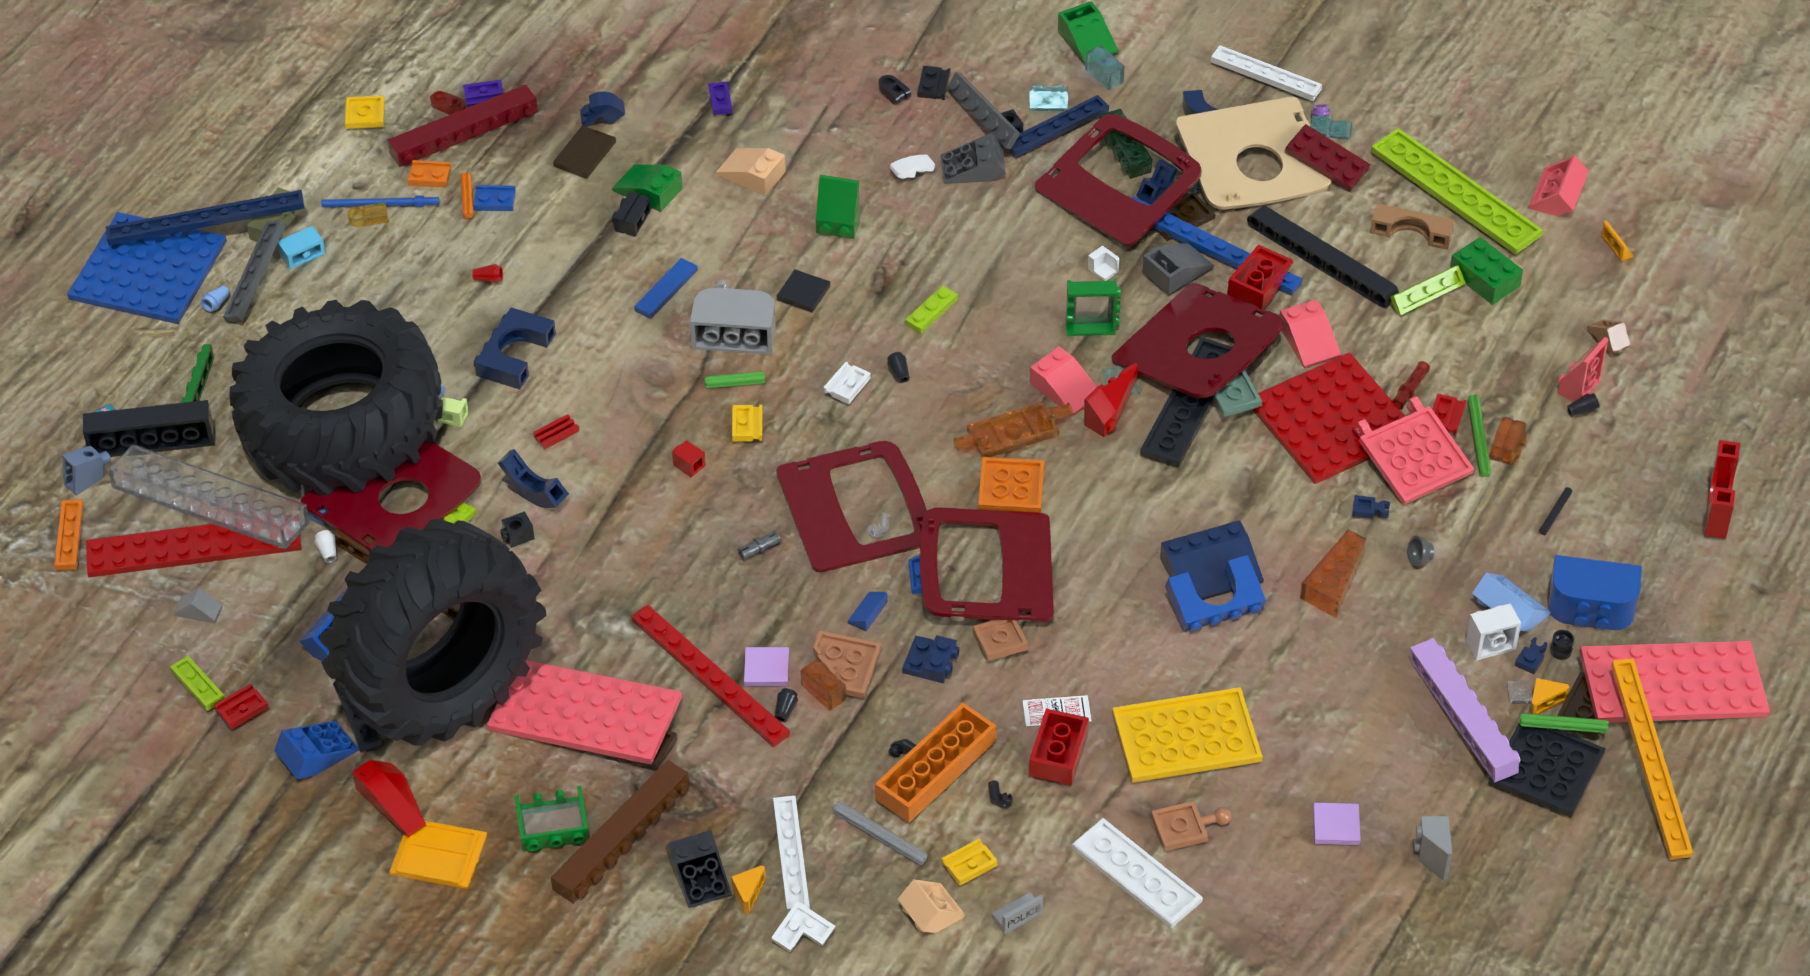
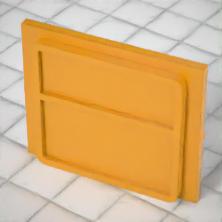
M425 821L426 826L410 837H407L405 834L403 835L389 871L390 875L468 889L488 834L483 831Z

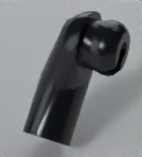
M908 739L894 741L890 745L889 754L892 757H898L901 753L911 751L916 744Z
M996 780L990 781L988 783L990 801L1002 808L1009 807L1013 801L1012 795L1010 793L1007 795L1006 792L1000 793L999 782Z

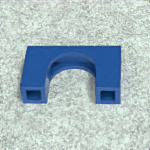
M1248 555L1228 560L1225 572L1233 589V599L1223 605H1212L1203 601L1196 593L1188 572L1168 578L1165 588L1183 632L1188 630L1194 632L1208 624L1215 626L1220 624L1222 620L1229 618L1230 620H1235L1243 614H1256L1263 609L1266 598Z

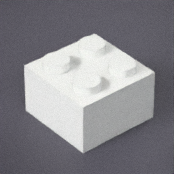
M1499 605L1492 609L1470 614L1466 642L1476 661L1517 649L1521 621L1512 605Z

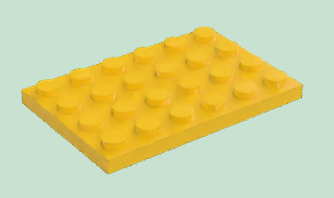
M1241 687L1112 708L1113 718L1132 783L1262 762L1263 756Z

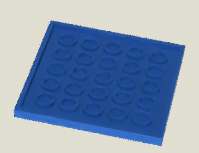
M117 212L110 225L148 218ZM193 229L108 245L105 231L67 293L68 300L179 324L226 244V236Z

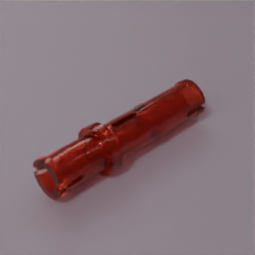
M1420 361L1405 384L1399 387L1398 394L1392 402L1400 410L1404 408L1408 399L1414 396L1415 389L1430 370L1428 363Z

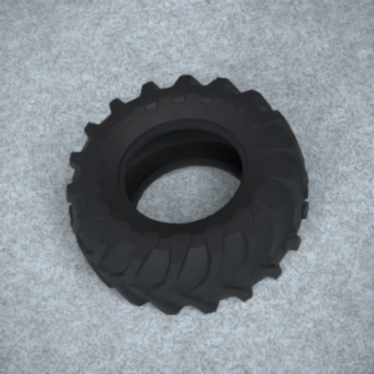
M338 300L327 301L320 310L308 312L302 306L294 310L292 319L282 324L273 320L266 324L268 333L260 341L247 340L244 344L247 353L244 361L233 363L232 377L236 383L230 386L229 396L230 406H233L235 409L232 411V418L241 444L264 477L269 480L279 479L290 491L298 492L302 490L300 486L302 484L307 487L310 486L319 496H329L336 487L348 486L354 493L363 491L367 481L380 476L389 482L395 478V468L405 461L416 464L421 459L417 450L423 442H434L436 439L437 430L433 424L435 420L441 419L443 414V400L439 399L442 382L440 372H438V365L418 325L413 321L406 322L397 309L389 307L378 311L370 301L360 300L350 307H343ZM363 383L375 387L363 399L343 408L314 411L298 407L313 393L332 385Z
M437 518L430 520L422 530L408 526L400 530L392 545L389 547L376 545L369 551L368 564L359 573L350 571L344 580L348 588L341 601L330 602L327 609L334 616L331 628L320 634V642L329 648V656L321 663L326 674L331 679H335L333 686L345 703L350 704L349 708L354 714L382 735L396 741L401 739L418 746L424 745L431 737L444 742L450 740L462 725L475 728L483 721L485 712L494 703L503 705L509 699L510 685L517 676L526 677L530 670L526 660L531 649L537 648L542 644L543 637L535 633L536 624L547 616L545 607L536 601V596L542 591L531 574H526L527 571L520 558L513 551H509V547L491 534L468 522L458 520L453 524ZM460 604L458 614L444 636L423 654L407 660L414 641L430 621L446 609Z

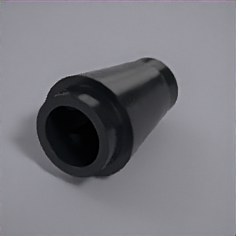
M901 352L890 354L887 358L888 367L899 383L907 382L910 376L906 356Z
M1587 393L1567 405V410L1571 417L1596 412V409L1600 408L1599 401L1594 393Z
M783 688L777 694L774 717L780 722H787L798 702V694L794 690Z

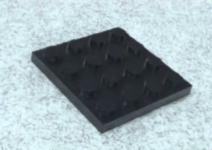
M1519 723L1509 741L1512 750H1516L1520 757L1519 772L1497 782H1494L1490 777L1488 784L1572 818L1605 754L1606 748L1559 729L1520 726Z

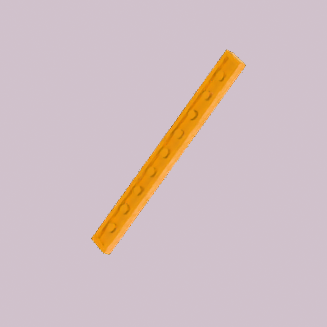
M1634 658L1614 660L1611 663V668L1669 860L1691 858L1693 850Z

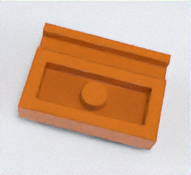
M412 160L408 176V186L447 188L451 162Z

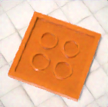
M982 457L978 509L1041 513L1045 460Z

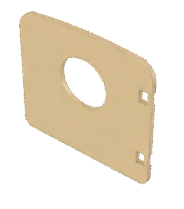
M1295 97L1178 117L1175 125L1187 154L1199 162L1202 174L1198 181L1207 202L1214 208L1220 210L1235 209L1291 200L1325 191L1331 184L1332 180L1285 151L1288 143L1305 124L1310 126L1300 101ZM1294 115H1300L1302 121L1297 122ZM1251 147L1265 148L1272 151L1280 159L1282 171L1272 180L1256 181L1246 177L1239 170L1236 161L1237 156L1243 150Z

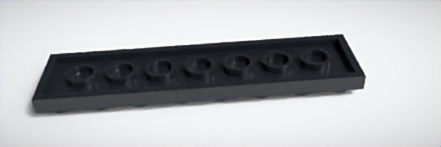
M1201 337L1192 356L1200 359H1214L1225 355L1233 347ZM1173 389L1140 449V455L1179 467L1214 402L1213 396L1196 398Z

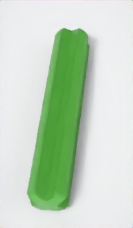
M763 371L705 377L706 388L765 383V373Z

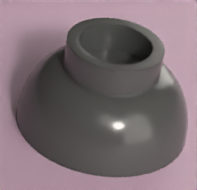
M1413 536L1409 541L1407 549L1410 564L1417 567L1433 559L1435 552L1433 544L1428 543L1421 536Z

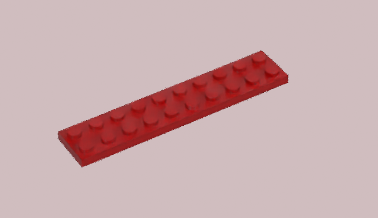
M298 513L86 540L88 578L301 550Z

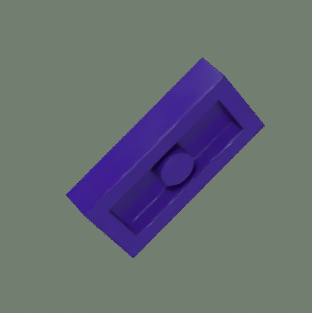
M728 83L708 84L713 116L731 114L732 104Z

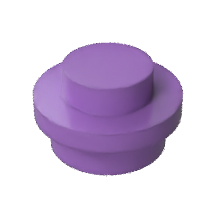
M1326 104L1314 105L1313 110H1311V115H1315V118L1319 119L1326 118L1330 114V109H1328Z

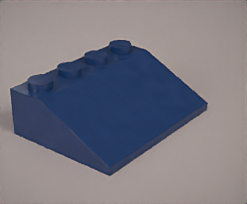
M1240 520L1161 542L1160 560L1169 577L1188 572L1196 593L1202 600L1233 592L1225 572L1228 560L1248 555L1259 584L1264 581L1249 536Z

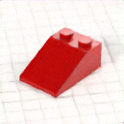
M1258 244L1229 278L1227 295L1264 310L1273 299L1293 264V260Z

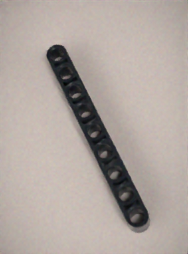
M1261 205L1247 217V222L1252 229L1380 307L1387 306L1391 302L1390 296L1399 293L1397 286L1391 281L1269 207Z

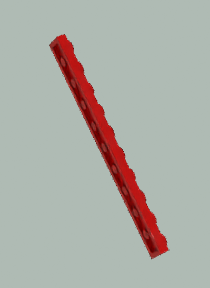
M647 604L631 615L632 621L773 748L790 736L788 728L651 606Z

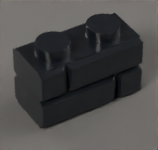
M630 192L626 198H622L618 212L615 211L612 215L614 230L635 237L652 210L651 198L634 192Z

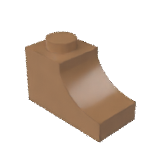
M1603 319L1587 326L1589 334L1595 336L1598 341H1601L1604 337L1608 338L1606 351H1611L1612 354L1622 352L1624 347L1630 346L1625 322Z

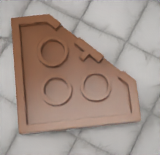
M819 630L813 646L814 654L844 695L865 699L882 650V643Z

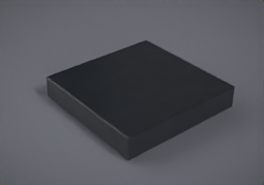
M794 269L778 292L777 300L813 313L830 288V281Z

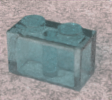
M1100 45L1086 53L1085 70L1106 89L1111 90L1124 83L1125 66L1103 46Z

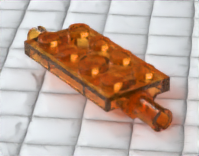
M1040 402L967 425L968 434L953 438V442L957 451L974 445L981 457H993L1059 436L1056 419L1073 415V410L1069 402L1053 408L1051 406L1046 407L1044 402Z

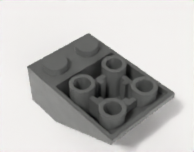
M993 133L941 154L943 181L945 184L987 182L1006 174L1003 147Z
M1189 243L1158 246L1143 255L1142 272L1167 294H1170L1212 269L1214 265Z

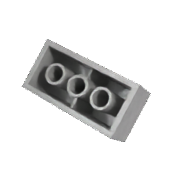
M708 288L701 291L694 299L690 319L692 349L772 355L776 336L775 303L773 298L769 294L758 290Z

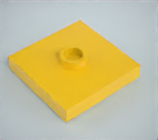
M346 97L345 129L384 127L385 97Z

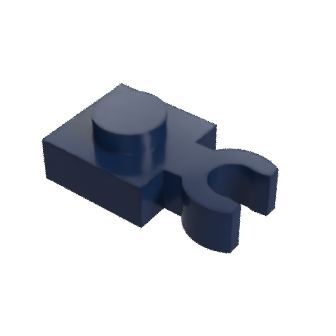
M1355 495L1352 516L1373 519L1374 514L1381 518H1388L1389 510L1383 509H1389L1390 502L1380 501L1378 503L1375 502V497Z
M1536 637L1531 640L1530 648L1524 646L1515 661L1516 667L1534 675L1543 662L1544 653L1547 649V642H1544L1542 646L1536 645Z

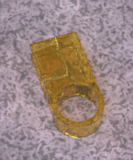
M386 203L353 207L347 214L348 222L353 227L389 222ZM355 215H363L360 219L352 218Z

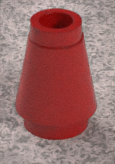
M492 264L473 269V280L497 284L503 280V268L501 265Z

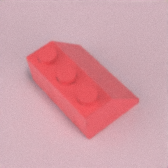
M1575 155L1544 168L1529 204L1530 209L1555 216L1565 213L1569 214L1575 209V204L1589 172Z

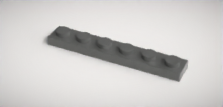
M955 72L947 89L990 133L994 134L996 139L1005 148L1012 149L1020 133L962 73Z
M282 220L266 221L223 316L227 322L242 321L245 317L250 302L253 300L255 291L260 284V280L286 225Z

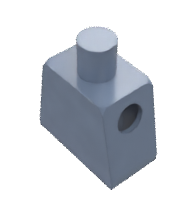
M87 446L62 455L64 485L75 495H78L103 478V465L111 462L108 452L104 451L99 454L92 446Z

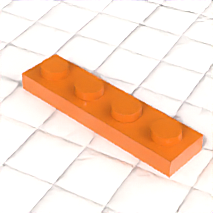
M83 499L61 501L54 564L56 571L77 570L84 511Z

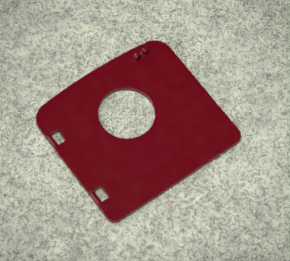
M1191 283L1115 351L1111 358L1113 364L1126 369L1133 363L1138 364L1139 375L1192 397L1206 398L1212 396L1229 383L1273 341L1283 328V320L1276 313L1262 310L1258 306L1222 292H1216L1199 283ZM1208 293L1213 296L1210 298L1205 295ZM1256 313H1259V314H1261V315H1263V316H1262V317H1258V316H1256L1255 314H1256ZM1205 332H1223L1230 335L1235 341L1233 348L1228 353L1214 359H1200L1192 356L1187 351V345L1190 340Z
M423 442L417 450L421 459L416 464L405 461L395 468V478L389 482L380 476L367 481L363 491L354 493L348 486L336 487L329 496H319L312 489L301 498V506L370 551L376 545L385 547L392 545L399 531L407 526L422 530L430 520L437 518L444 520L446 516L458 508L480 486L481 475L476 468L436 443ZM399 481L418 482L429 492L427 501L423 506L405 514L386 511L381 507L379 497L385 488ZM321 508H324L328 512L326 514H323L319 512V510ZM369 536L375 541L369 544L364 539Z

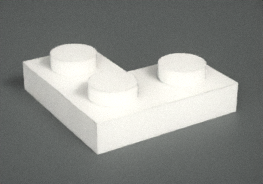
M797 901L771 940L788 952L792 951L802 935L823 946L835 929V925Z

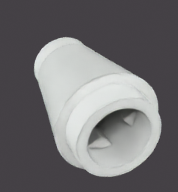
M329 530L318 532L315 535L316 539L314 542L326 563L336 561L335 535Z

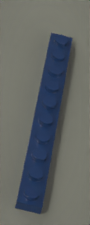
M302 190L110 225L106 226V238L108 245H114L305 209Z

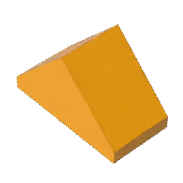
M1536 678L1529 714H1541L1564 703L1569 694V685Z
M759 866L731 877L732 890L746 915L750 914L766 881L764 866Z

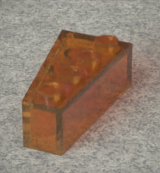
M1348 529L1303 580L1300 599L1337 618L1339 609L1345 600L1346 593L1364 556L1366 538Z

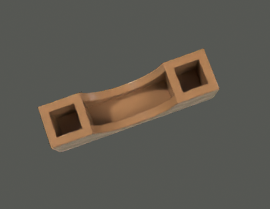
M1377 203L1370 233L1391 237L1398 231L1411 230L1423 235L1428 242V246L1448 250L1455 220Z

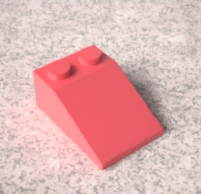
M1318 300L1280 310V317L1283 320L1281 331L1304 368L1328 362L1341 356L1327 315Z
M1604 337L1583 354L1577 362L1574 361L1566 374L1563 373L1558 380L1559 395L1574 402L1593 390L1601 380L1608 338Z
M1060 346L1030 367V384L1072 416L1084 409V399L1097 387L1076 359Z

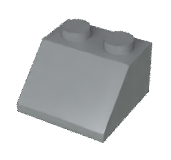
M1421 816L1420 825H1416L1414 852H1418L1419 862L1443 880H1448L1452 859L1449 816Z

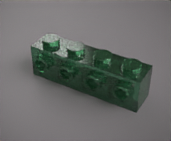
M1121 108L1099 115V119L1109 114H1117L1126 118ZM1110 131L1104 136L1107 146L1111 147L1114 158L1119 160L1122 171L1126 172L1130 179L1151 173L1152 158L1144 145L1115 131Z

